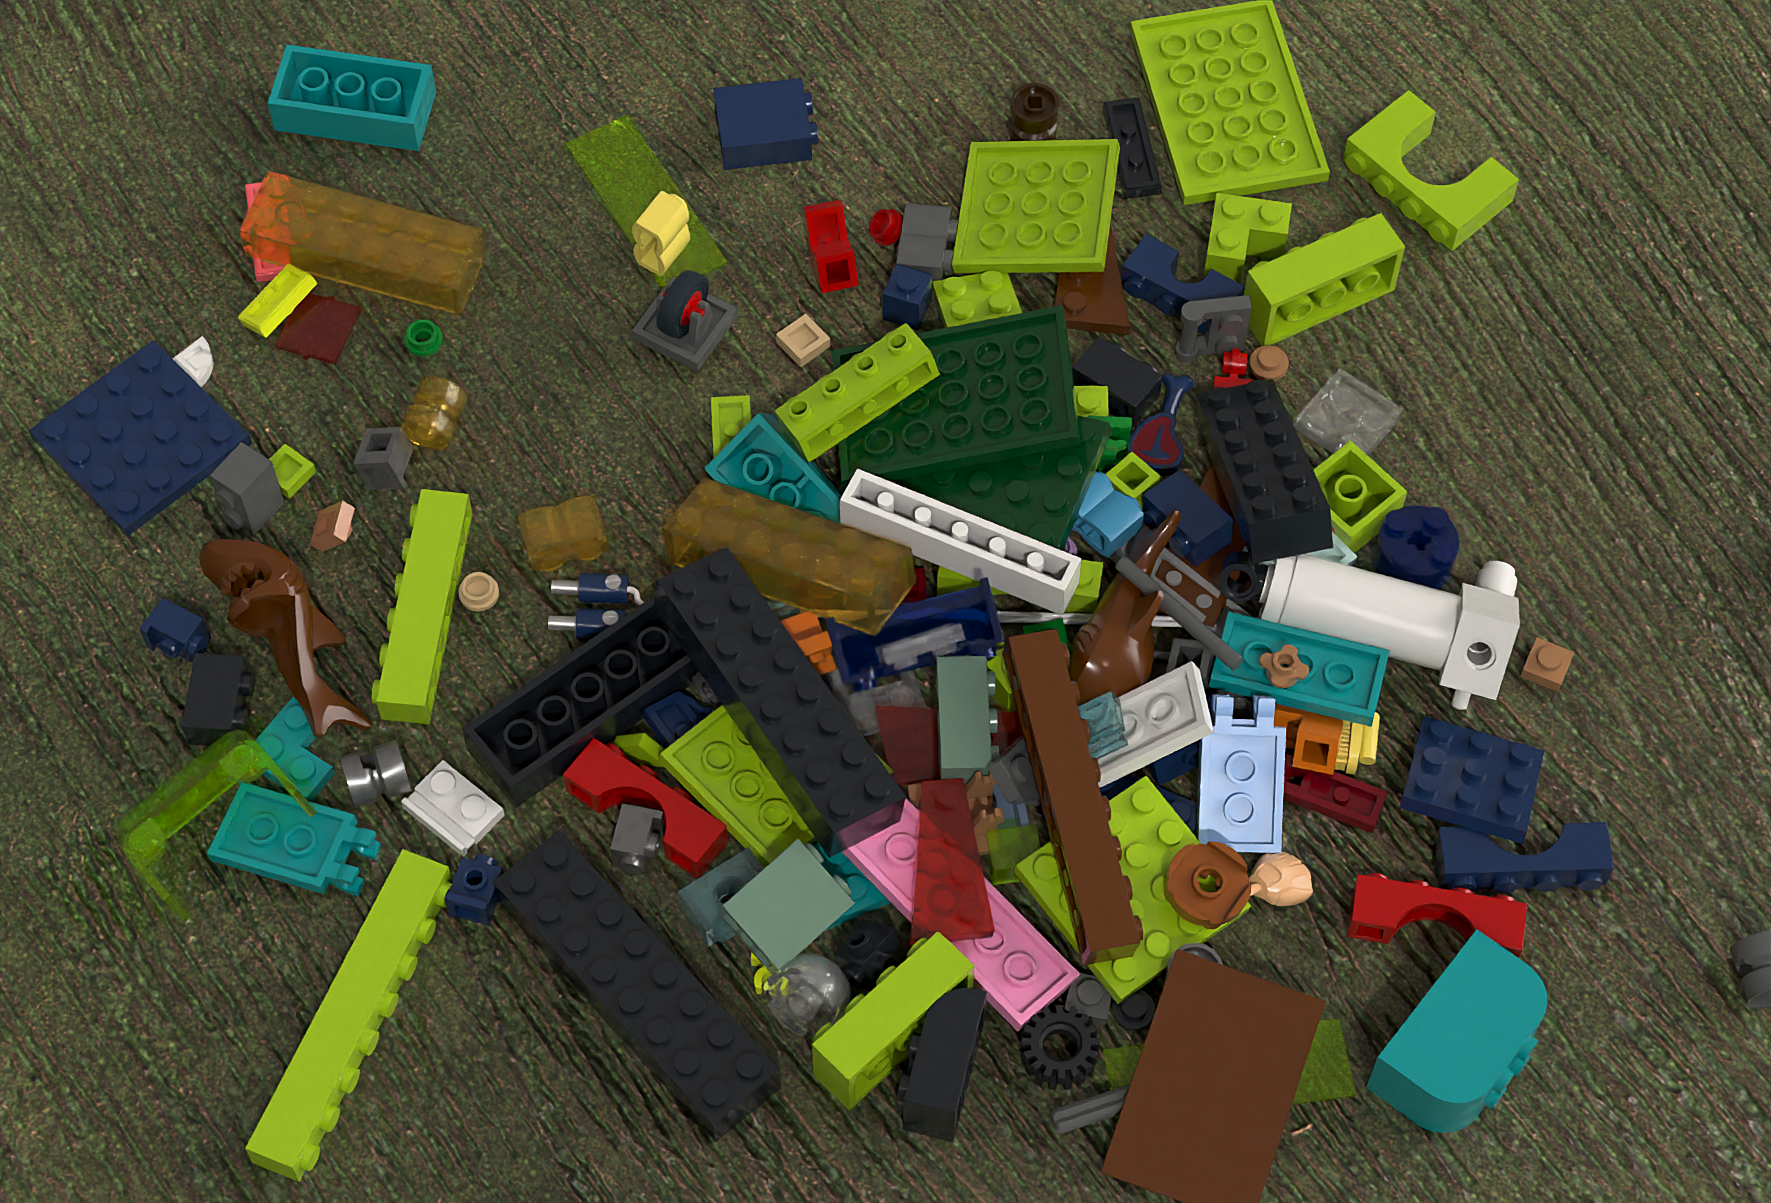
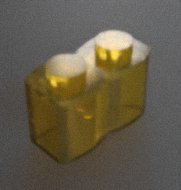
M594 495L576 497L564 501L557 506L540 507L517 516L532 570L553 571L560 568L563 563L570 559L593 560L609 549L607 535Z

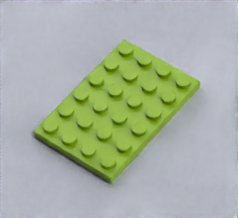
M1256 0L1130 22L1131 37L1183 205L1213 201L1216 199V193L1242 196L1328 181L1330 170L1272 0Z

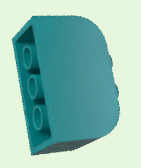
M1476 929L1380 1053L1366 1088L1424 1129L1438 1133H1450L1467 1127L1477 1118L1485 1106L1492 1110L1505 1094L1506 1086L1512 1077L1515 1076L1517 1078L1529 1062L1530 1054L1539 1042V1040L1534 1038V1035L1547 1008V992L1543 981L1529 965Z

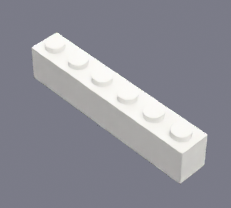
M860 469L856 470L840 499L841 526L1060 615H1063L1079 584L1081 558Z

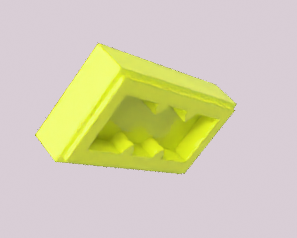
M288 263L237 318L245 327L267 338L318 283L311 274Z

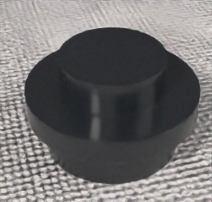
M1139 989L1119 1004L1114 1000L1112 1006L1113 1018L1120 1027L1126 1030H1143L1153 1020L1155 1014L1154 1001L1149 994Z

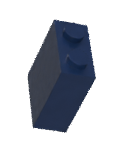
M802 78L713 88L715 115L724 170L812 160V145L818 144V132L816 122H809L808 115L813 114L811 92L804 93Z

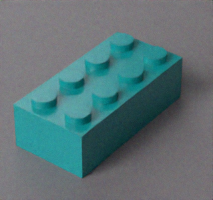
M286 45L267 104L275 131L419 151L435 99L436 88L432 67L428 64Z

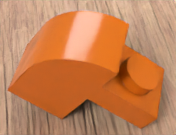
M814 609L781 620V623L819 676L837 670L831 655L833 645L827 631H822Z
M1275 703L1274 726L1286 728L1285 748L1295 750L1292 767L1333 775L1337 765L1343 720Z

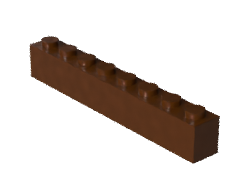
M1057 629L1010 636L1007 639L1002 656L1082 964L1084 966L1132 957L1140 945V941L1143 940V927L1139 916H1133L1130 905L1133 897L1132 885L1129 877L1122 875L1119 861L1122 859L1121 844L1118 837L1111 834L1108 823L1111 820L1110 803L1106 796L1102 797L1098 785V782L1101 780L1100 766L1096 757L1091 758L1088 748L1090 743L1089 725L1086 719L1080 718L1077 707L1080 704L1079 688L1076 681H1070L1067 667L1070 665L1068 647L1066 643H1060Z

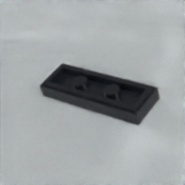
M1140 98L1103 102V114L1109 139H1118L1120 146L1117 172L1124 199L1160 195L1162 185Z

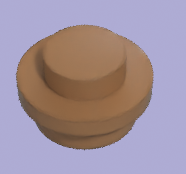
M1266 345L1257 348L1252 353L1249 365L1252 373L1258 380L1273 379L1276 382L1286 374L1289 361L1283 350L1275 346Z

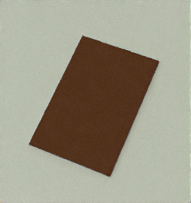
M1177 949L1101 1173L1183 1203H1259L1326 1001Z

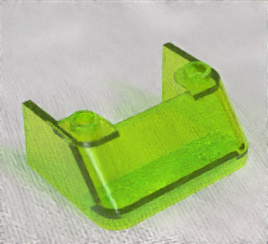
M233 730L223 735L123 817L117 827V839L126 856L161 899L185 922L192 916L151 866L165 853L167 839L236 782H251L268 769L310 818L317 813L258 742L248 732L243 730Z

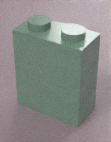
M799 839L792 843L716 911L772 976L785 967L855 904L849 897L852 892L845 881L838 875L831 876L821 865L824 860L820 853L810 843L803 844Z

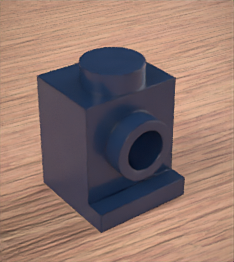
M165 598L161 599L139 628L147 648L154 651L158 647L171 658L180 656L191 663L194 660L195 653L203 654L210 639L203 618Z
M482 854L474 855L473 860L462 857L450 891H447L444 898L449 916L487 926L490 925L498 903L493 881L503 874V869L497 867L498 862L495 859ZM475 881L480 884L473 886L470 885V882Z

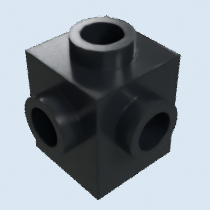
M865 919L858 924L833 954L835 961L841 969L840 976L843 981L853 989L860 990L862 988L868 991H872L877 986V979L890 966L897 968L908 958L907 952L893 928Z

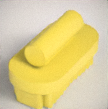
M1375 712L1372 727L1343 720V730L1335 770H1342L1345 774L1355 775L1358 759L1360 763L1372 765L1376 762L1380 721L1378 713Z

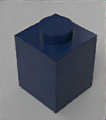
M896 264L883 292V320L898 325L907 323L911 329L919 331L932 301V275Z

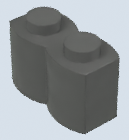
M906 203L896 264L931 274L932 281L943 280L944 272L951 273L953 250H948L949 242L956 241L958 220L952 219V207Z

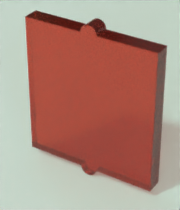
M308 293L290 314L276 342V348L302 355L304 360L312 358L336 365L360 315L361 309L358 306L336 301L333 296L325 298Z

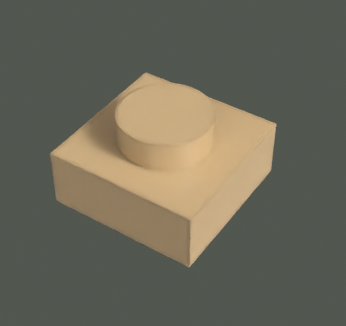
M804 314L776 334V343L802 367L830 347V337L807 314Z

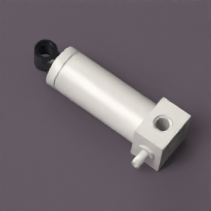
M1237 551L1224 559L1219 575L1218 586L1221 593L1227 599L1233 602H1245L1255 599L1263 604L1260 616L1262 620L1390 650L1388 657L1439 670V685L1455 689L1451 704L1458 710L1467 708L1471 693L1496 700L1520 626L1519 600L1517 597L1465 583L1462 584L1459 595L1307 554L1276 559L1274 564L1269 563V565L1262 563L1253 564L1248 552ZM1241 570L1246 572L1251 579L1247 582L1239 583L1234 581L1230 574L1233 571Z

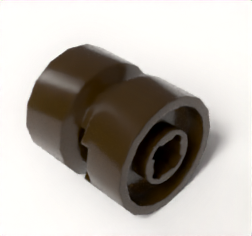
M1030 83L1017 88L1012 94L1010 103L1011 117L1009 121L1010 141H1046L1056 139L1059 100L1052 88L1044 84Z

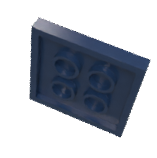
M1424 716L1400 808L1523 844L1528 829L1544 750Z

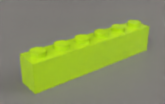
M421 489L418 504L413 503L411 506L410 527H413L411 538H405L403 543L402 560L406 563L404 572L397 573L395 580V596L398 597L396 608L389 609L387 618V630L391 633L388 644L383 643L380 650L379 664L383 668L381 679L374 680L372 687V703L377 704L382 720L430 725L473 515L469 494Z

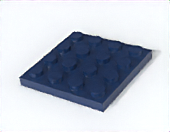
M154 340L28 430L31 438L127 537L211 475L241 442L247 446L252 444L250 435Z

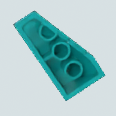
M758 413L704 468L731 498L754 508L773 521H778L796 531L797 534L838 556H841L862 535L840 525V499L842 495L814 460L808 463L786 435L780 422L773 414Z

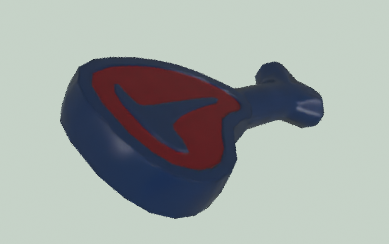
M1167 373L1162 375V383L1166 386L1167 394L1161 412L1147 418L1136 428L1128 446V454L1131 452L1136 454L1160 476L1173 475L1182 465L1184 451L1181 442L1174 433L1176 427L1175 417L1183 394L1193 389L1194 386L1193 379L1189 375L1178 378Z

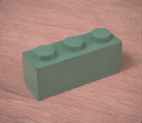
M986 656L937 657L935 679L940 787L965 786L977 771H981L983 776L990 775L987 767L999 756V746L991 745L990 733H997V709L989 708L988 696H995V672H987Z

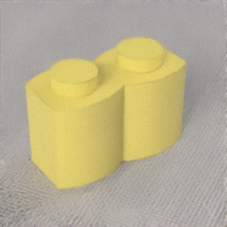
M661 190L632 226V234L637 243L633 249L636 261L639 265L660 277L664 275L690 242V233L687 225L689 212L687 204L679 196L667 194Z

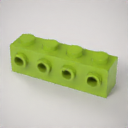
M905 323L896 330L885 334L881 340L863 352L855 354L848 362L830 374L821 377L815 384L799 395L788 399L781 407L775 410V413L786 435L809 463L939 376L940 373L931 351L910 326Z

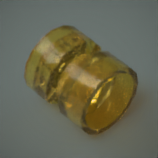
M436 376L422 378L413 397V405L409 407L401 425L409 440L414 444L431 450L446 449L456 429V422L460 419L468 401L467 394L461 387L447 379Z

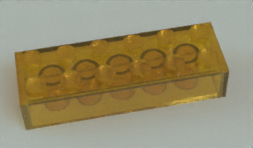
M267 171L240 229L245 257L258 258L261 261L278 266H286L289 263L311 275L457 315L462 314L486 257L484 230L481 228Z
M705 477L662 527L669 563L685 567L728 547L762 596L874 636L877 635L916 583L912 548Z

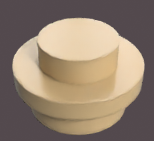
M474 572L466 576L461 582L458 594L461 603L467 609L485 611L497 602L499 588L497 582L491 576L482 572Z

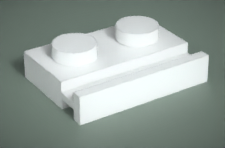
M444 760L414 788L415 791L408 798L405 797L401 801L404 810L462 857L467 854V850L474 843L477 844L505 816L504 810L500 805Z

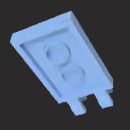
M1212 694V726L1214 733L1200 739L1196 838L1201 844H1207L1208 841L1223 843L1236 852L1281 853L1286 728L1274 726L1275 698L1253 695L1254 719H1232L1234 697Z

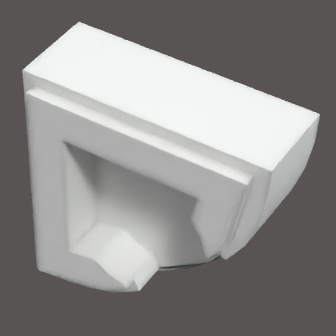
M203 336L172 358L200 387L207 382L212 373L213 357L210 347Z

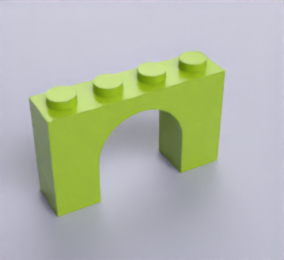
M1408 90L1347 139L1343 162L1346 163L1350 171L1360 175L1369 182L1379 195L1387 197L1398 206L1407 218L1415 220L1426 229L1435 241L1443 243L1453 251L1513 202L1519 179L1492 157L1466 178L1450 185L1428 184L1411 175L1405 168L1401 158L1431 134L1436 112Z

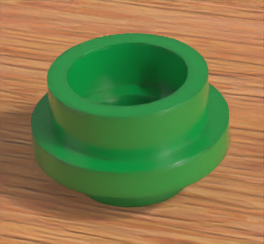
M421 319L414 321L405 332V347L415 356L427 357L433 355L443 344L442 332L437 325L429 320ZM421 339H429L425 342H419Z

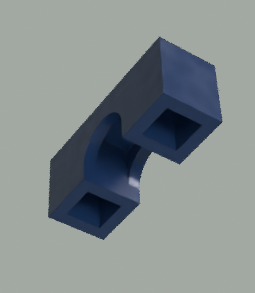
M1148 234L1143 237L1122 265V287L1128 294L1135 298H1142L1158 307L1164 314L1175 316L1180 320L1181 309L1187 302L1243 296L1245 286L1213 269L1198 283L1187 284L1180 282L1174 277L1179 251ZM1204 319L1202 324L1199 325V333L1205 334L1207 319Z

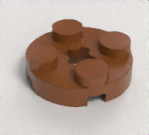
M1208 841L1207 844L1194 845L1195 843L1186 845L1174 856L1166 871L1165 899L1188 922L1203 926L1206 929H1216L1222 924L1235 919L1250 898L1251 884L1249 885L1247 865L1234 849L1220 842ZM1209 875L1216 879L1214 887L1218 891H1203L1197 878L1206 879Z

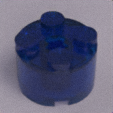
M1418 505L1403 507L1388 513L1381 526L1373 554L1374 572L1440 590L1452 574L1460 547L1457 529L1449 519L1448 513L1440 507L1430 508Z

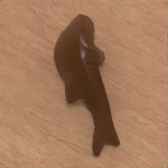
M1173 510L1154 529H1151L1146 524L1142 525L1137 534L1128 558L1148 576H1151L1157 558L1181 519V513L1178 510ZM1118 572L1089 622L1080 628L1070 649L1072 657L1068 669L1070 681H1076L1079 688L1080 704L1077 707L1080 716L1149 682L1154 660L1152 621L1163 600L1164 593L1157 590L1145 595L1124 575Z
M216 539L204 543L199 554L200 566L204 575L219 590L223 591L224 594H228L233 599V602L229 604V613L226 619L234 628L257 637H267L279 670L294 698L300 704L313 735L317 738H322L326 731L333 724L337 723L350 725L366 731L369 730L371 724L365 714L349 701L330 690L316 673L313 652L319 648L344 645L346 640L339 629L311 604L307 584L295 563L282 552L265 544L249 540Z

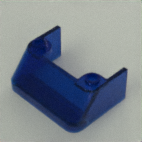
M988 577L980 579L978 586L838 623L835 622L834 617L826 619L843 687L852 686L854 693L878 687L876 682L878 679L936 665L937 657L970 655L986 656V659L996 657V648L1002 647L1005 642Z

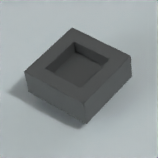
M1080 973L1079 978L1070 985L1064 1012H1069L1071 1007L1077 1008V1016L1082 1017L1085 1013L1090 1018V1023L1105 1026L1112 996L1096 976Z

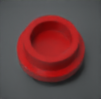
M882 209L872 217L869 232L874 237L876 243L881 246H890L901 237L902 214L894 209Z

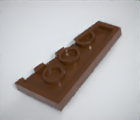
M1111 223L1104 272H1059L1055 306H1063L1067 329L1129 335L1130 325Z

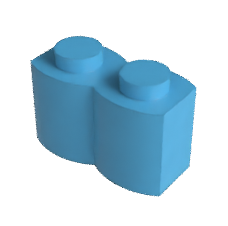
M1095 471L1072 530L1079 533L1093 549L1109 558L1139 532L1142 527L1144 514L1136 499L1114 490L1110 479L1104 473Z

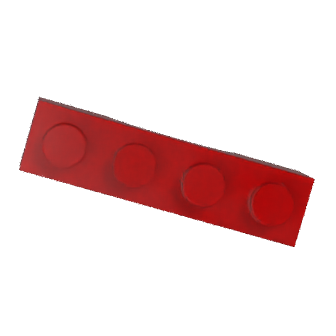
M593 738L563 774L566 792L599 814L611 807L622 804L639 805L648 809L663 811L666 827L663 838L665 858L698 880L729 843L726 824L715 818L707 809L703 810L695 805L691 797L682 789L675 786L671 789L660 782L657 774L645 765L638 767L627 760L626 755L611 743L604 745Z
M1379 873L1358 874L1352 891L1346 937L1389 944L1393 936L1407 924L1421 920H1431L1450 926L1466 942L1477 929L1519 958L1523 950L1527 903L1516 902L1514 898L1506 895H1495L1492 897L1476 895L1465 888H1452L1450 890L1435 888L1429 883L1419 880L1409 882L1390 880L1387 876Z

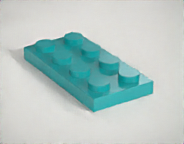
M1228 612L1221 639L1243 658V662L1239 668L1232 671L1216 657L1209 687L1253 698V695L1271 696V698H1275L1276 704L1372 727L1390 650ZM1284 645H1292L1297 648V656L1301 663L1308 666V676L1303 680L1298 679L1296 684L1291 687H1275L1268 681L1266 669L1260 666V657L1264 653L1272 654L1278 652ZM1286 664L1280 665L1281 667L1288 668Z

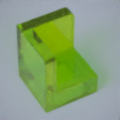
M1036 824L995 829L987 832L986 839L991 860V884L998 885L1021 881L1013 870L1018 863L1040 849Z

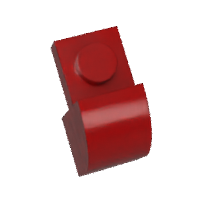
M841 200L804 206L807 249L814 277L821 293L859 286L854 250L848 241Z

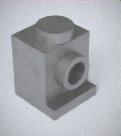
M402 427L368 428L353 465L368 490L402 489L406 484L403 476L414 447Z
M622 804L610 847L613 866L629 874L646 872L649 858H656L660 845V836H664L665 823L663 811Z

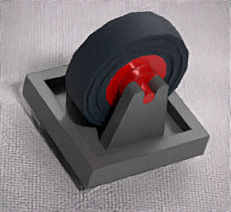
M685 270L677 278L672 276L633 328L632 339L698 372L737 319L738 308L709 294V282L705 276L695 271Z

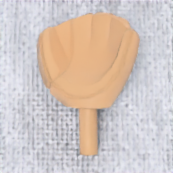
M1282 851L1281 853L1263 854L1256 862L1249 877V885L1251 884L1250 896L1255 895L1272 905L1291 906L1300 904L1308 900L1313 893L1311 875L1307 867L1295 856Z

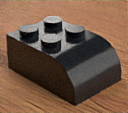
M961 988L944 994L929 1009L922 1034L913 1033L908 1058H910L908 1073L903 1072L897 1098H899L897 1113L903 1115V1130L954 1142L984 1026L987 991Z

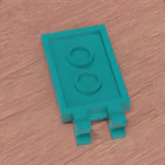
M241 782L207 855L213 862L321 894H325L330 883L346 893L359 897L365 880L364 878L357 877L360 872L358 867L347 865L345 862L351 849L361 856L376 860L382 845L380 842L375 841V831L356 827L358 821L354 814Z

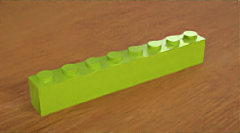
M402 849L245 1148L252 1163L297 1182H300L305 1170L311 1171L315 1166L320 1154V1146L318 1145L326 1131L331 1132L335 1127L340 1115V1108L338 1106L345 1093L350 1094L354 1090L360 1075L358 1067L364 1056H369L374 1051L379 1039L378 1029L384 1017L389 1018L393 1014L399 998L397 992L403 980L408 981L412 977L418 961L416 955L422 943L428 944L436 928L435 918L440 908L447 907L444 898L447 891H450L453 883L448 866Z

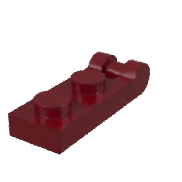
M1285 753L1283 801L1286 800L1373 833L1388 791L1335 771L1331 775L1292 767L1294 756ZM1296 776L1303 780L1301 785L1298 786L1290 783V778Z

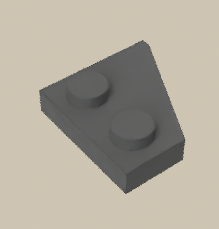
M1021 736L1002 752L987 769L1008 803L1022 804L1025 802L1030 806H1040L1041 802L1025 740Z

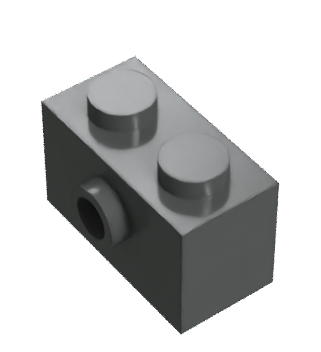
M242 442L210 475L215 490L214 497L219 502L222 510L221 517L229 526L236 530L243 528L254 536L285 503L272 461Z

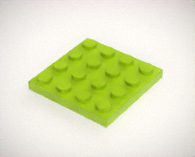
M1118 139L971 142L952 260L954 273H984L990 270L1000 273L1104 272L1120 152Z
M723 705L660 753L658 761L715 818L727 825V830L764 868L797 839L803 844H813L816 841V838ZM877 755L892 776L894 771Z
M1147 776L1109 801L1111 820L1108 821L1112 836L1116 835L1121 844L1122 859L1119 861L1122 875H1127L1132 885L1133 897L1130 905L1133 916L1138 915L1141 920L1143 940L1140 941L1141 943L1132 957L1087 965L1117 1004L1167 970L1169 959L1176 949L1190 943L1203 944L1248 912L1251 907L1249 902H1247L1235 919L1222 924L1216 929H1206L1203 926L1188 922L1172 908L1164 896L1165 875L1168 866L1183 847L1195 843L1194 845L1201 843ZM1050 841L1018 863L1013 871L1080 955ZM1209 875L1206 879L1197 878L1203 891H1218L1214 887L1216 881L1214 877Z

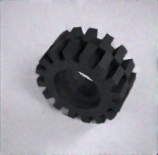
M1056 1005L1055 1011L1050 1012L1049 1007L1041 1009L1039 1017L1035 1013L1030 1018L1029 1025L1026 1024L1024 1027L1020 1049L1021 1062L1026 1064L1025 1071L1030 1077L1034 1074L1036 1076L1035 1082L1040 1086L1046 1081L1049 1083V1089L1056 1090L1057 1084H1063L1064 1090L1071 1089L1073 1082H1076L1078 1086L1084 1083L1085 1076L1088 1075L1090 1077L1094 1071L1100 1046V1040L1097 1038L1098 1030L1095 1024L1089 1025L1090 1018L1085 1013L1082 1017L1077 1016V1008L1071 1007L1069 1012H1064L1063 1005ZM1064 1034L1075 1042L1077 1051L1067 1061H1054L1045 1054L1043 1043L1051 1035Z

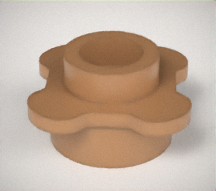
M1284 645L1280 651L1272 654L1264 653L1260 657V666L1266 669V677L1273 686L1288 688L1296 684L1298 679L1303 680L1308 676L1309 668L1306 664L1301 663L1297 656L1298 650L1296 647ZM1286 664L1288 668L1281 667L1280 665Z

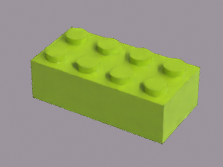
M1382 213L1368 219H1358L1350 227L1336 233H1326L1317 241L1304 247H1294L1283 256L1270 262L1262 261L1248 271L1244 296L1249 295L1252 307L1249 328L1261 346L1272 345L1394 291L1405 250L1404 244Z
M939 931L928 940L926 938L918 940L907 953L908 958L897 968L895 966L887 968L876 981L877 986L866 996L863 994L856 996L847 1005L844 1011L845 1015L834 1025L831 1022L825 1024L815 1034L813 1038L814 1043L812 1044L813 1076L849 1111L908 1057L913 1033L922 1034L927 1013L937 999L956 989L973 988L975 965Z

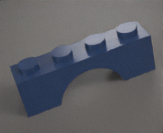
M1607 822L1565 823L1557 842L1548 850L1535 855H1517L1507 852L1494 844L1486 833L1466 827H1439L1433 843L1438 888L1447 890L1465 888L1474 892L1476 889H1493L1498 893H1508L1518 888H1535L1538 891L1548 892L1560 887L1577 886L1580 890H1594L1602 885H1606L1614 869Z

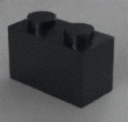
M1100 336L1072 366L1074 386H1108L1109 413L1115 417L1132 418V428L1160 397L1163 376L1152 365L1138 361L1127 354L1120 345L1113 342L1110 343Z
M195 653L181 726L189 745L238 748L240 733H246L248 728L249 715L248 709L245 708L246 698L253 695L255 687L254 672H249L244 656Z

